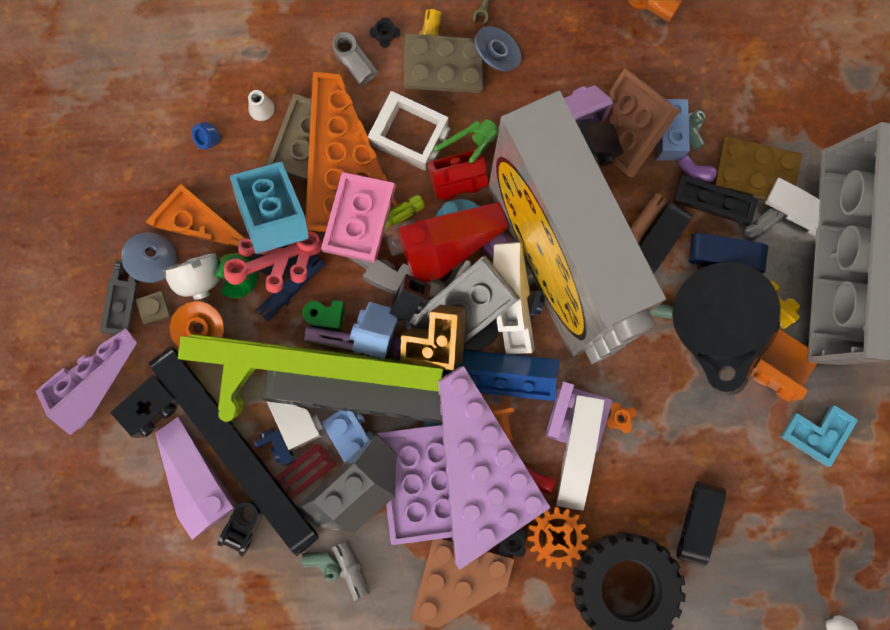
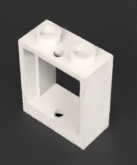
M391 91L368 138L372 147L426 171L427 162L436 160L439 155V151H435L434 147L448 138L451 128L448 127L447 116ZM400 108L437 125L422 155L385 138Z

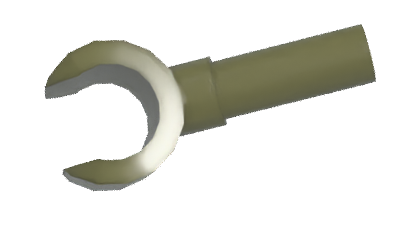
M483 0L480 9L474 12V24L478 16L485 17L484 26L488 24L487 7L489 0Z

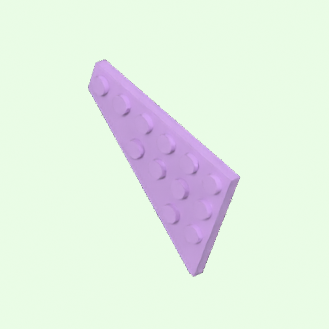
M464 366L458 367L438 380L444 433V455L447 466L446 477L448 478L449 510L450 520L452 521L451 532L455 553L454 563L459 570L550 508Z

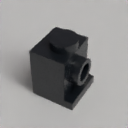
M406 274L392 298L389 314L396 316L400 320L410 322L414 313L419 314L423 305L427 304L431 285Z

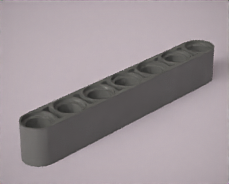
M267 371L263 393L264 401L443 423L439 391L278 371Z

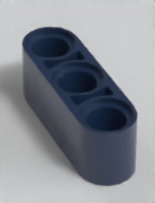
M696 233L691 235L688 262L701 266L734 262L750 266L763 274L766 272L769 246L760 242Z

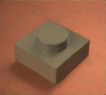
M159 291L136 299L143 325L149 326L172 318L164 292Z

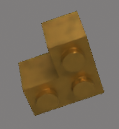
M440 304L430 311L429 330L411 328L401 335L400 362L455 370L463 362L466 308Z

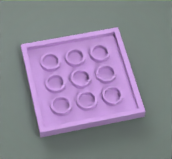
M443 425L378 433L396 452L395 497L386 504L391 545L452 537V521L450 520L448 499L449 487L448 478L446 477L447 466L443 444Z

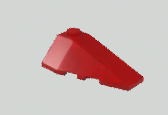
M500 202L425 219L400 227L398 239L412 277L429 283L444 277L449 271L464 262L470 255L484 247L509 226Z

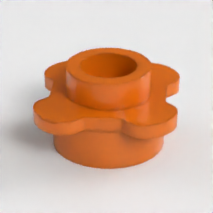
M613 403L610 407L611 412L606 421V426L609 429H619L625 434L632 431V420L636 417V410L632 407H622L619 403ZM620 415L624 418L622 421L619 420Z

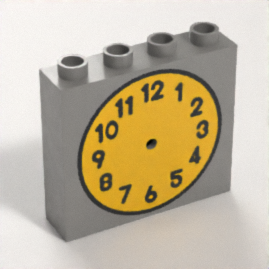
M560 90L501 116L488 189L494 202H500L513 240L515 242H522L525 263H527L535 278L537 289L542 291L541 297L545 299L544 303L571 358L586 352L591 364L597 363L618 353L622 348L631 344V341L654 328L656 325L649 312L665 301L666 298Z

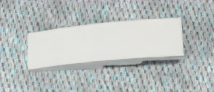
M778 178L765 204L787 214L786 219L808 229L807 233L816 237L820 200L791 183Z
M579 395L575 398L572 422L569 427L566 451H564L556 506L584 511L605 400Z

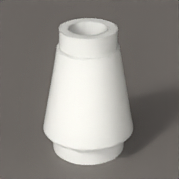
M260 90L250 92L248 96L250 116L258 121L269 119L274 113V103Z

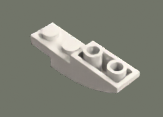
M522 242L495 244L493 266L520 297L515 304L497 317L498 332L503 333L506 354L532 353L535 347L527 302L530 292Z

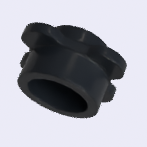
M388 18L379 20L369 31L370 37L376 38L382 48L389 47L390 42L394 38L400 37V29L395 28Z
M519 529L501 541V546L498 549L499 553L502 556L511 554L523 557L526 553L524 548V540L527 537L526 532ZM514 540L515 545H510V541Z

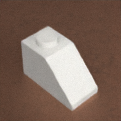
M267 401L288 450L293 451L322 437L320 430L323 429V425L317 413L312 415L310 411L295 405Z

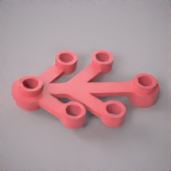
M308 231L309 239L289 244L286 248L279 247L258 253L265 256L245 263L240 259L228 260L224 265V277L229 283L237 285L242 283L248 274L274 264L271 275L266 278V289L271 293L280 292L283 288L282 276L289 258L298 255L296 265H293L290 269V279L295 283L304 282L307 278L306 267L309 258L320 252L321 240L315 232ZM250 239L239 241L238 252L240 255L250 257L255 253Z

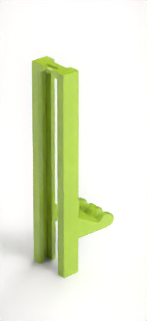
M190 334V337L181 336L178 359L224 365L218 417L225 421V423L230 420L232 421L243 412L245 400L240 395L241 388L255 369L439 391L438 380L442 378L443 372L441 368L401 363L397 359L385 358L381 360L380 357L376 358L373 356Z

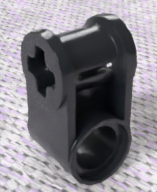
M252 500L242 502L235 507L217 542V545L220 547L225 545L238 551L241 557H244L253 541L254 533L263 516ZM245 506L252 508L254 511L252 521H247L242 516Z

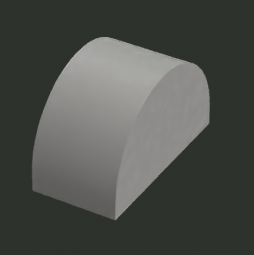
M880 122L822 150L819 219L816 231L808 362L849 365L890 362V123Z

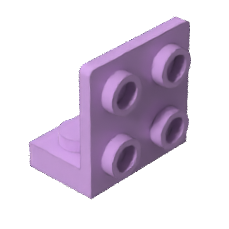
M563 381L559 384L544 437L567 443L576 396L602 399L605 401L596 448L597 452L612 400L575 389L573 384Z

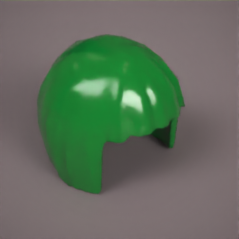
M239 253L226 254L219 259V267L214 276L225 278L224 265L228 260L240 259L247 263L253 259L244 257ZM258 271L248 274L246 279L237 285L231 284L227 280L221 290V294L228 298L236 299L247 296L257 284L259 278Z

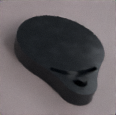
M734 262L716 263L692 274L683 283L674 300L672 315L676 333L685 348L703 368L712 388L719 394L727 396L741 392L747 385L758 360L773 343L780 328L781 306L772 283L761 272L745 264ZM726 369L735 371V376L729 381L720 379L722 371Z

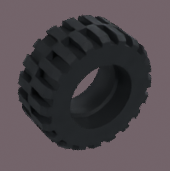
M618 532V534L602 536L601 540L592 542L589 545L590 548L585 553L582 552L580 562L573 570L572 575L575 577L571 587L575 597L573 600L575 606L579 610L582 619L592 630H671L674 627L671 622L675 617L680 618L682 610L679 609L680 602H685L686 593L682 592L685 580L684 576L680 575L678 571L681 567L677 560L672 559L669 550L651 538L635 533ZM622 561H634L641 564L649 572L652 579L650 600L642 610L632 615H621L612 611L602 596V583L606 573L613 565Z

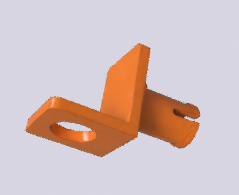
M481 393L509 441L513 440L508 415H511V412L515 410L514 407L511 408L510 397L503 396V401L500 404L493 405L488 400V394Z

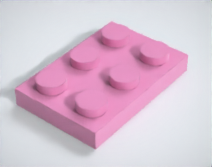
M342 172L321 247L322 251L376 263L396 187L395 183Z

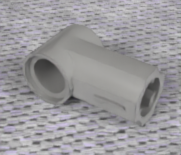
M341 32L334 37L333 49L336 59L345 66L359 86L366 85L378 74L377 69L356 44L352 34ZM343 44H347L352 47L347 52L339 50V47Z

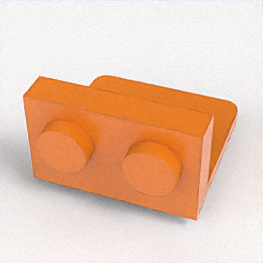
M779 329L775 340L758 360L751 375L757 383L769 386L776 391L780 398L792 402L802 400L805 397L808 389L803 387L817 363L808 362V347Z

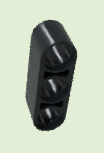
M672 201L666 206L639 246L653 274H655L693 217L692 214Z
M699 480L695 483L677 546V559L702 567L707 566L726 499L725 488Z

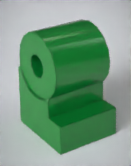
M332 300L331 307H325L320 302L311 301L303 307L302 316L312 327L342 332L346 305L342 301Z

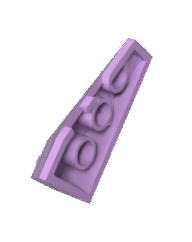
M127 329L122 330L99 345L94 355L91 357L83 355L77 359V366L69 371L65 368L61 369L36 390L46 416L69 435L82 428L93 415L137 344L130 331Z

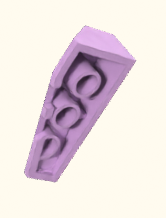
M177 417L155 432L177 518L191 539L194 540L231 514L238 504L180 417Z

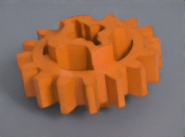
M558 507L553 508V514L546 510L543 513V518H535L536 526H528L533 531V535L527 536L526 539L534 543L529 548V551H538L535 559L539 562L545 558V566L548 568L552 562H555L557 569H561L562 562L571 567V558L574 557L580 560L579 549H587L586 546L581 544L582 540L588 539V535L581 534V530L586 525L576 523L579 519L577 514L570 518V510L567 508L564 509L562 514H560ZM552 519L565 520L559 526H552L548 522ZM548 528L557 533L562 531L561 539L566 544V547L557 542L552 544L554 538L551 535L552 533L548 531ZM573 529L575 532L574 546L570 543V533ZM540 530L545 534V542L542 546L539 543ZM555 550H563L566 553L559 557L550 556Z

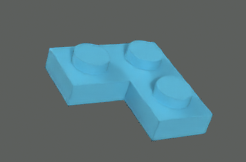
M835 405L829 407L819 426L798 413H794L780 437L825 466L831 467L858 420Z

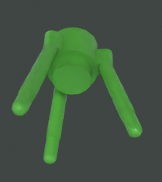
M485 119L481 124L475 121L470 127L435 146L434 150L439 151L473 132L472 139L478 145V148L469 159V162L473 163L498 136L499 129L488 119Z

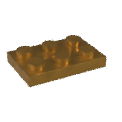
M725 136L722 139L716 169L717 176L714 179L713 185L766 200L778 178L797 186L802 153Z

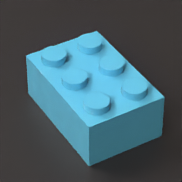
M282 161L230 176L235 199L255 254L309 239L304 213Z

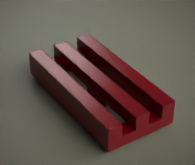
M318 443L279 473L275 479L282 485L281 487L288 493L290 499H294L336 464L322 445ZM318 451L321 455L286 482L284 478ZM326 460L327 465L294 491L290 486L322 461Z

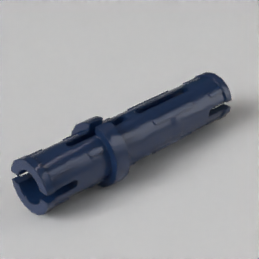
M312 255L309 258L306 267L307 278L304 282L295 283L289 278L283 283V288L280 292L273 293L256 309L262 315L270 308L263 316L267 322L284 305L288 306L291 303L289 300L326 266L320 260L312 267L319 258L317 255Z

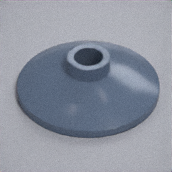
M491 26L483 27L478 31L475 36V46L479 55L487 64L500 71H512L517 68L521 61V53L517 43L509 34Z
M145 232L132 236L124 244L121 261L126 272L134 279L145 283H156L166 279L163 270L177 263V254L174 246L168 239L156 233ZM152 251L155 253V255L149 257L145 254V252Z

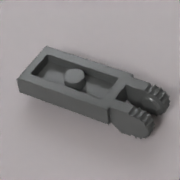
M121 260L115 261L112 278L109 279L100 333L116 335L124 329L131 332L139 287L137 283L139 281L130 275L128 281H121L125 270Z

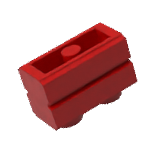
M475 150L427 162L431 187L437 200H450L457 194L464 192L476 193L482 187L489 186L482 154L473 163H470L469 159Z

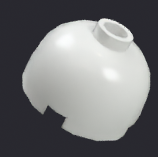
M215 253L195 257L180 265L175 264L163 270L170 288L176 294L183 297L193 296L194 300L209 296L208 290L215 287L220 277L214 276L219 267Z

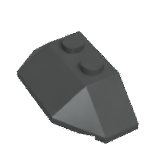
M378 434L374 435L297 506V509L316 527L355 533L395 497L396 452Z

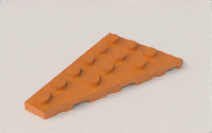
M313 72L305 213L307 231L326 233L342 172L387 181L376 159L377 156L374 149L371 148L361 120L358 119L354 110L353 102L346 92L340 74ZM394 197L392 199L390 210L398 206V203H396ZM405 221L395 226L392 224V228L385 231L383 237H398L399 228L406 226Z

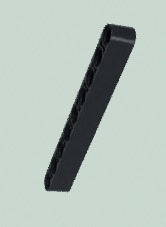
M170 346L151 360L149 365L291 552L298 556L319 539L317 532L297 509L295 503L290 499L230 420L225 423V421L218 417V403L185 360L178 359L177 350Z

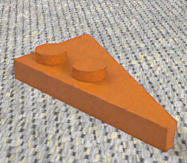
M182 184L172 192L146 221L151 227L237 248L239 241L245 239Z

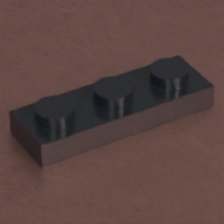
M682 175L679 179L673 202L749 226L752 224L759 199Z

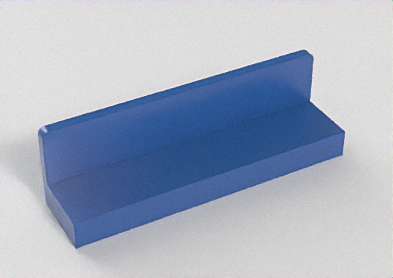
M464 350L463 362L458 367H465L480 393L548 401L556 400L560 360ZM446 369V375H448L454 370Z

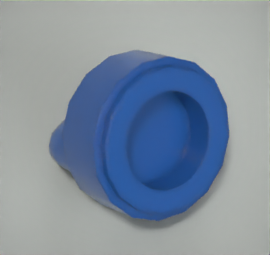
M208 122L198 123L192 128V139L197 147L202 150L212 148L221 141L218 130Z

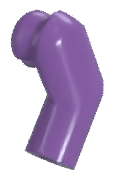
M688 155L677 162L688 177L710 183L717 176L715 167L696 166Z

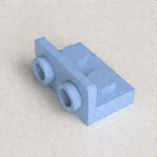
M339 411L321 422L344 463L374 436L371 431L366 433L361 423L365 420L361 413Z

